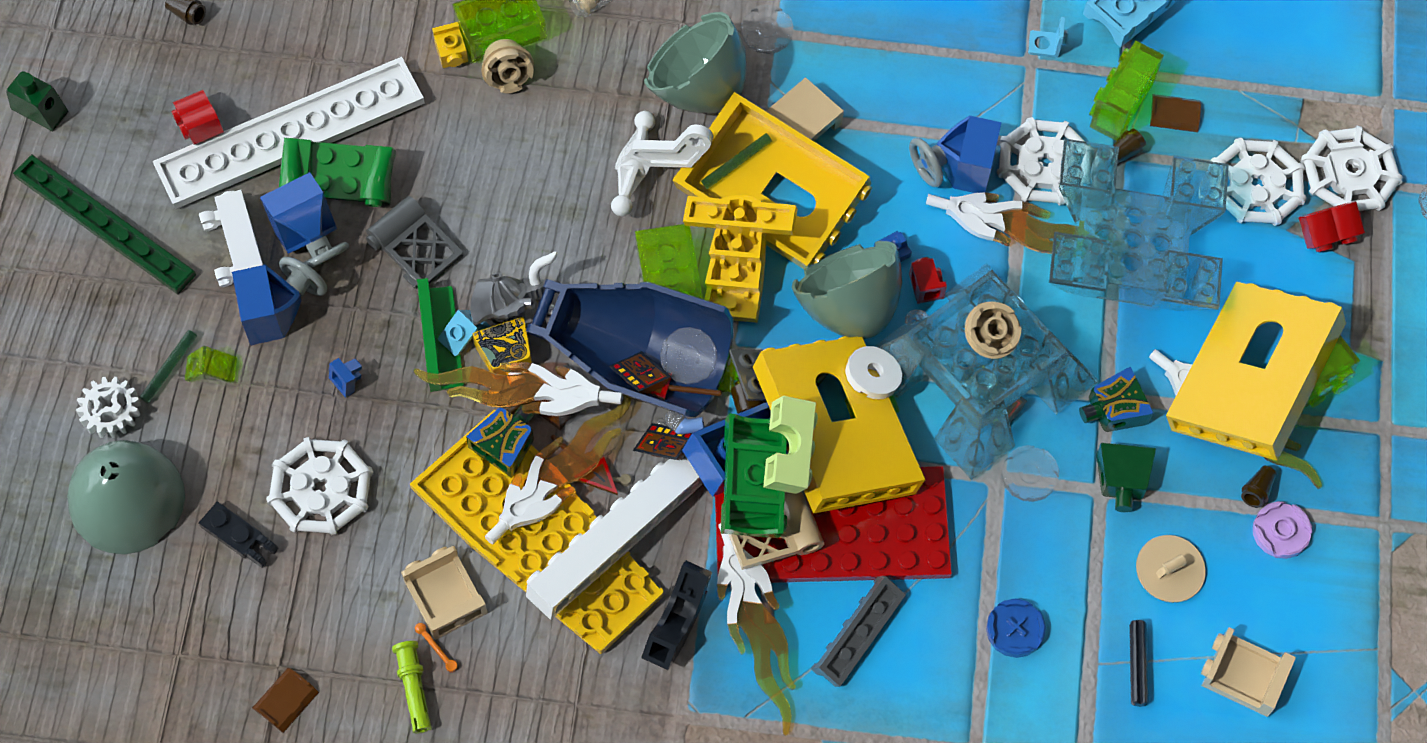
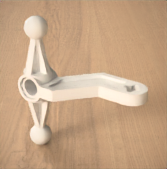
M649 111L639 112L635 117L637 130L622 149L615 165V169L618 172L619 196L615 197L611 203L613 213L621 217L630 214L633 208L630 197L650 167L691 168L710 148L713 139L712 131L702 125H691L676 141L648 140V131L655 126V117Z

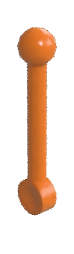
M424 623L416 624L415 632L422 634L445 662L446 670L450 673L455 672L458 668L456 661L450 660L426 631Z

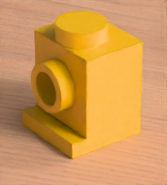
M458 22L432 28L442 68L457 67L462 63L468 62L467 50Z

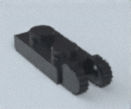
M218 501L198 523L206 532L244 559L247 557L261 568L267 562L262 555L253 550L254 547L260 544L273 554L278 550V546L265 537L262 532Z

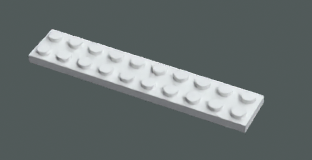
M400 57L230 128L195 145L192 144L154 160L153 164L174 208L177 209L280 165L284 137L332 143L425 103L424 97L403 58Z

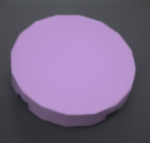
M1277 501L1267 504L1258 512L1253 522V536L1257 545L1265 553L1275 558L1288 559L1299 555L1306 549L1311 538L1312 525L1308 516L1300 507Z

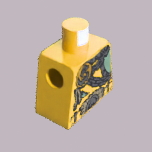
M524 317L472 333L475 348L494 380L507 377L511 388H517L526 383L523 372L530 368L532 362Z

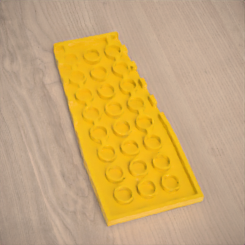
M494 409L410 483V487L472 549L526 592L529 577L537 570L542 572L548 566L549 560L557 552L563 553L567 550L571 540L579 533L584 535L597 517L588 504L584 503L577 496L576 491L558 470L532 445L512 478L468 448L466 436L496 411ZM535 456L544 459L539 473L538 484L542 480L558 485V489L548 494L544 501L556 494L562 499V504L549 517L529 525L520 526L512 531L508 529L494 544L489 543L485 535L499 522V516L504 509L509 485L518 486L522 490L526 484L530 466ZM628 551L555 617L599 654H602L663 597L662 588L659 589L649 577L648 572L637 564Z

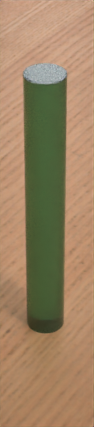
M767 133L763 134L701 180L706 190L770 144L772 140Z
M187 330L139 396L141 400L146 403L151 401L196 339L197 335L193 331Z

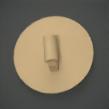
M1163 535L1151 539L1142 547L1136 561L1137 575L1144 589L1153 597L1165 602L1174 603L1188 600L1200 590L1204 583L1206 570L1200 552L1189 541L1178 536Z

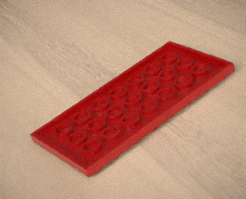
M943 466L920 467L925 481L914 495L814 513L813 516L824 541L823 547L806 555L795 554L761 564L766 570L770 582L875 580L879 576H886L889 580L951 578ZM724 492L715 496L717 579L724 555L723 546H725L719 529ZM750 536L764 544L768 538ZM781 537L771 538L768 544L777 550L788 548L785 539ZM748 542L743 547L754 558L758 557L762 550Z

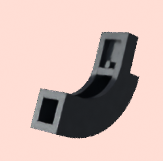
M685 560L681 566L669 602L657 625L649 634L641 657L642 659L669 670L684 646L708 592L706 589L712 575L711 571Z

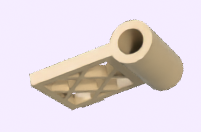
M804 491L797 494L785 492L784 515H787L786 532H783L780 537L785 539L788 548L777 550L769 546L770 537L767 538L764 544L750 536L728 534L742 570L795 554L806 555L823 547V538ZM746 542L762 549L758 557L746 560L743 552Z

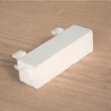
M241 190L227 191L220 196L214 197L217 211L199 213L204 231H211L222 225L233 266L214 270L220 287L229 286L234 282L233 271L263 265Z

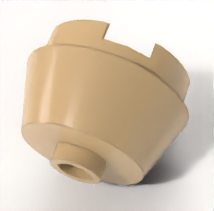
M501 39L493 42L486 49L481 69L482 77L490 87L500 89L501 93L517 92L522 89V84L529 77L532 79L534 61L531 54L517 42L510 39Z
M984 302L974 307L967 316L965 335L970 347L979 355L998 359L1009 355L1016 348L1021 336V326L1014 310L1009 306L999 302Z

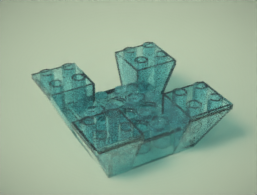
M1064 138L1059 190L1075 222L1074 235L1054 232L1049 283L1068 294L1175 311L1218 310L1220 307L1223 258L1188 253L1189 237L1222 216L1226 211L1229 164L1173 156L1163 196L1115 188L1119 147Z
M985 263L946 292L945 296L949 299V302L932 315L903 324L874 346L894 356L900 365L902 380L899 387L893 393L896 398L928 375L956 405L934 439L971 480L1015 447L1006 408L1033 389L1057 415L1099 382L1071 350L1023 303L1024 301L988 263ZM981 303H1003L1012 308L1021 326L1020 340L1016 348L1005 357L998 359L983 357L970 347L966 339L965 330L962 328H965V322L971 310ZM959 364H966L969 367H962ZM1000 368H1006L1009 371H1002Z

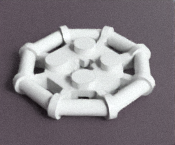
M1030 117L1010 134L1000 138L998 177L1003 178L1022 197V201L1057 203L1061 206L1065 205L1066 200L1082 188L1091 185L1093 181L1091 177L1093 146L1087 144L1069 126V122L1065 120L1064 122L1034 120L1033 117ZM1037 131L1056 132L1058 134L1056 137L1039 136ZM1029 133L1031 138L1024 145L1021 146L1015 143ZM1063 136H1065L1077 149L1071 151L1069 149V145L1067 144V142L1062 140ZM1011 152L1018 155L1017 165H1010ZM1047 158L1052 163H1049L1048 167H1044L1043 163L1038 160ZM1081 158L1080 172L1078 173L1072 170L1073 160ZM1017 174L1021 177L1025 176L1029 184L1027 187L1018 179ZM1064 180L1074 181L1063 190L1059 187L1060 183ZM1034 188L1051 189L1052 192L1034 190Z
M1361 126L1334 131L1322 130L1309 151L1301 157V163L1305 167L1311 188L1309 190L1310 194L1318 196L1333 206L1354 202L1351 201L1352 195L1367 194L1370 199L1355 200L1359 211L1370 209L1380 211L1385 207V202L1395 188L1402 184L1403 177L1399 174L1393 146L1385 144L1365 132ZM1349 139H1352V141H1353V142H1347V143H1338V142H1337V141L1349 140ZM1360 141L1376 151H1373L1371 149L1369 151L1365 150L1363 148L1364 145L1361 144ZM1325 146L1330 148L1331 152L1327 157L1318 156ZM1379 158H1383L1386 170H1382ZM1348 164H1352L1353 168H1358V171L1356 173L1348 171ZM1316 166L1323 167L1326 179L1320 181ZM1378 180L1386 181V184L1378 193L1374 185ZM1331 186L1333 191H1335L1336 193L1344 194V199L1335 195L1326 188Z
M1237 138L1218 157L1210 160L1209 166L1212 176L1210 196L1212 200H1217L1237 219L1236 222L1241 224L1242 222L1272 223L1274 226L1280 225L1282 219L1295 208L1305 204L1306 196L1304 195L1303 181L1305 167L1303 163H1298L1281 148L1276 140L1268 142ZM1247 151L1268 152V153H1267L1266 157L1263 156V155H1261V154H1255V155H1253V156H1249L1248 153H1247ZM1238 154L1241 161L1233 167L1226 164ZM1272 155L1279 159L1288 169L1282 170L1271 160ZM1222 174L1229 176L1230 185L1228 187H1223ZM1292 177L1293 192L1285 189L1286 179ZM1253 178L1260 179L1264 186L1259 184L1256 186L1252 185ZM1229 196L1234 197L1243 208L1237 205ZM1280 199L1286 200L1287 202L1278 210L1275 209L1274 204ZM1254 206L1261 207L1260 209H1264L1266 212H1256L1247 210L1248 208L1253 209Z
M306 437L303 438L304 441L272 463L274 469L270 494L266 500L268 505L273 506L290 526V531L294 533L305 531L330 533L331 536L336 535V531L361 512L367 511L369 507L367 499L370 477L373 475L372 467L364 463L351 448L350 442L345 439L342 441L314 440ZM314 451L336 452L333 459L325 456L315 458ZM308 453L309 460L296 470L289 467ZM344 457L354 467L355 472L348 474L340 465ZM285 474L291 477L290 491L281 493ZM319 481L327 482L325 484L326 490L324 492L321 490L313 491L315 483ZM358 481L356 498H352L349 496V487L351 483ZM293 500L301 509L299 514L295 515L285 502ZM345 504L350 506L336 518H332V514ZM320 514L321 516H326L327 521L306 520L308 515Z

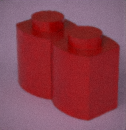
M204 90L173 102L175 110H172L171 113L177 126H179L184 139L190 138L193 145L224 132Z
M1356 201L1299 217L1307 249L1316 248V252L1333 248L1332 243L1340 240L1342 245L1358 241L1357 235L1365 233Z

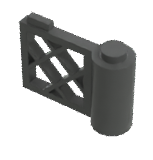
M411 196L404 198L366 230L368 234L366 240L374 250L380 249L385 251L405 271L403 278L414 289L417 287V279H422L415 272V263L432 264L431 273L425 277L428 278L430 284L463 256V251L425 214L420 204ZM424 225H427L433 232V240H417V231ZM400 245H413V256L400 257L394 250ZM416 245L433 246L432 258H416ZM436 246L448 247L453 254L447 259H435Z

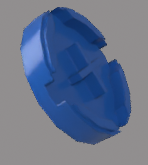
M1009 599L999 603L989 614L986 626L988 640L992 646L1003 655L1014 658L1028 656L1036 651L1044 639L1046 630L1044 617L1041 612L1037 611L1033 604L1020 599Z

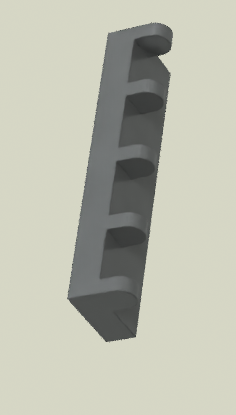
M879 576L873 581L874 585L866 597L860 599V605L850 619L845 620L842 624L843 628L835 640L827 645V651L822 658L811 667L814 673L824 676L835 687H840L906 595L886 576Z

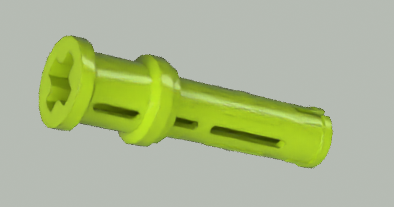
M404 641L395 644L392 647V651L397 656L399 666L397 676L400 680H403L413 733L419 734L432 729L421 679L424 669L418 660L416 650L419 648L418 642Z

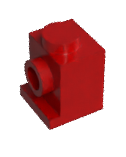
M923 257L915 262H911L909 277L917 304L944 299L947 288L946 281L943 282L941 269L935 267L933 258Z

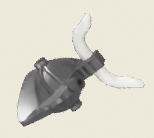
M554 251L535 260L530 266L529 281L527 283L517 278L503 276L500 272L492 274L491 278L479 279L471 298L470 307L474 326L493 319L497 322L503 321L505 323L514 320L516 315L525 312V309H534L535 301L539 306L545 290L543 288L545 279L541 280L539 273L543 267L551 264L556 259L557 252ZM552 304L548 311L549 315L552 314V311L554 309V305Z

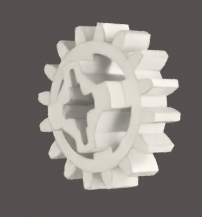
M102 377V384L98 385L95 381H92L91 385L93 388L91 390L83 388L82 391L85 398H77V402L81 407L77 408L76 412L81 417L79 419L83 427L87 426L90 434L97 431L99 437L103 438L106 432H109L111 437L115 438L117 430H120L123 434L126 433L125 426L127 424L134 427L135 423L132 417L140 416V412L136 407L141 406V402L137 397L136 390L130 388L126 380L120 384L117 377H114L112 382H108L106 377ZM125 398H126V400H127V406H126V409L124 410V409H123V406L125 405V401H124V400H125Z

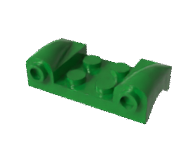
M284 137L279 187L310 172L326 199L365 202L366 206L382 207V204H391V176L396 150L393 147L332 144Z
M729 413L725 419L724 503L721 509L720 534L779 538L783 532H786L787 515H784L785 492L763 488L766 459L776 453L786 454V446L788 447L789 445L787 438L783 434L769 431L770 419L748 418Z

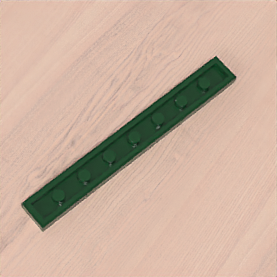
M31 154L13 172L16 179L177 295L196 276L195 271L34 155Z

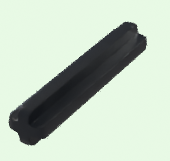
M1132 620L1129 625L1131 704L1142 707L1148 703L1147 623L1144 620Z

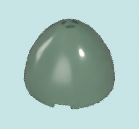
M723 12L702 15L701 22L692 27L687 24L684 25L662 44L647 66L650 72L648 79H644L647 88L677 109L710 114L720 112L734 92L741 96L746 82L747 71L745 46L731 18Z
M876 241L875 247L863 248L861 244L831 254L821 259L818 263H814L804 270V278L800 281L795 279L792 284V290L797 300L814 321L841 336L869 339L878 335L886 328L897 308L902 287L899 253L896 245L889 241Z
M113 441L96 447L77 464L71 476L67 494L68 510L76 531L94 548L114 554L136 553L155 546L160 538L177 525L185 502L184 483L176 466L154 447L136 441ZM111 464H118L119 468H112ZM105 468L106 472L104 476H101V472ZM112 475H118L115 479L110 480Z

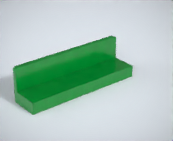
M428 278L417 279L430 392L463 388L461 355L454 356L438 340L439 335L456 314L453 288L451 286L430 288Z

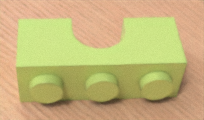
M782 396L772 402L769 431L781 433L787 438L789 453L788 455L776 453L766 459L763 488L797 494L807 489L812 480L810 459L815 450V442L812 441L813 429L816 427L818 415L815 412L816 402Z

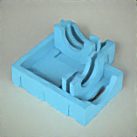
M1089 0L1086 2L1083 15L1088 19H1095L1104 24L1112 34L1114 42L1121 48L1173 6L1176 0Z

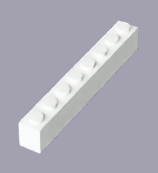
M686 456L683 460L669 459L665 463H658L651 471V476L645 481L639 480L632 487L631 493L626 498L620 497L611 506V511L604 517L602 515L598 516L584 535L581 533L576 535L569 543V548L563 553L557 552L549 560L548 566L542 572L539 570L534 572L527 580L526 597L552 620L704 484Z

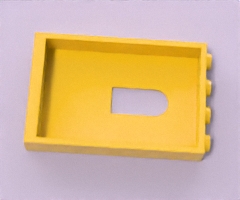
M735 92L709 127L713 133L710 148L691 168L681 167L673 178L676 188L688 196L722 199V197L730 195H747L765 203H775L764 196L762 192L777 172L812 194L816 201L815 209L808 216H796L793 235L766 233V245L804 270L825 258L824 252L828 246H833L838 241L841 235L839 230L845 222L847 224L850 223L857 211L855 207L860 200L865 201L872 190L870 176Z
M1236 282L1166 414L1171 431L1278 461L1346 325L1342 307L1331 302L1315 301L1306 296L1286 294L1277 289L1261 288L1252 283ZM1267 322H1276L1283 327V335L1265 369L1240 363L1260 325Z
M843 336L837 340H818L804 345L792 344L779 349L767 348L760 352L753 365L770 410L772 402L782 396L816 402L815 412L818 415L816 427L813 429L812 441L815 442V450L810 459L812 480L808 488L804 490L813 514L914 495L925 481L889 397L885 399L868 398V394L862 391L860 393L857 392L847 380L845 369L848 359L855 350L866 347L863 337L849 338ZM868 369L872 376L880 377L875 370ZM829 373L839 379L856 418L836 422L831 421L816 386V377L818 375Z

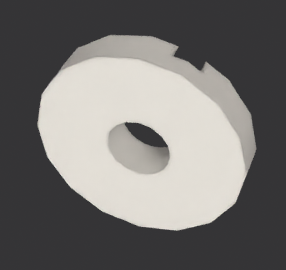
M866 346L855 350L848 359L845 369L847 380L853 389L859 393L862 391L868 394L867 397L871 399H885L893 395L902 380V371L894 356L874 346ZM868 369L875 370L880 377L872 376Z

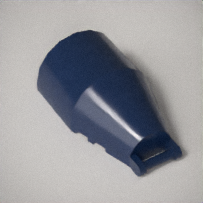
M549 279L545 280L543 288H545L532 324L529 323L527 326V333L548 340L613 392L623 393L627 397L686 417L696 418L707 408L714 395L668 391L664 401L651 394L638 392L609 366L642 351L664 371L673 373L670 385L718 390L730 358L729 350L732 348L734 336L733 318L725 306L650 282L599 285L597 283L562 284ZM555 293H557L559 296L546 329L542 328Z

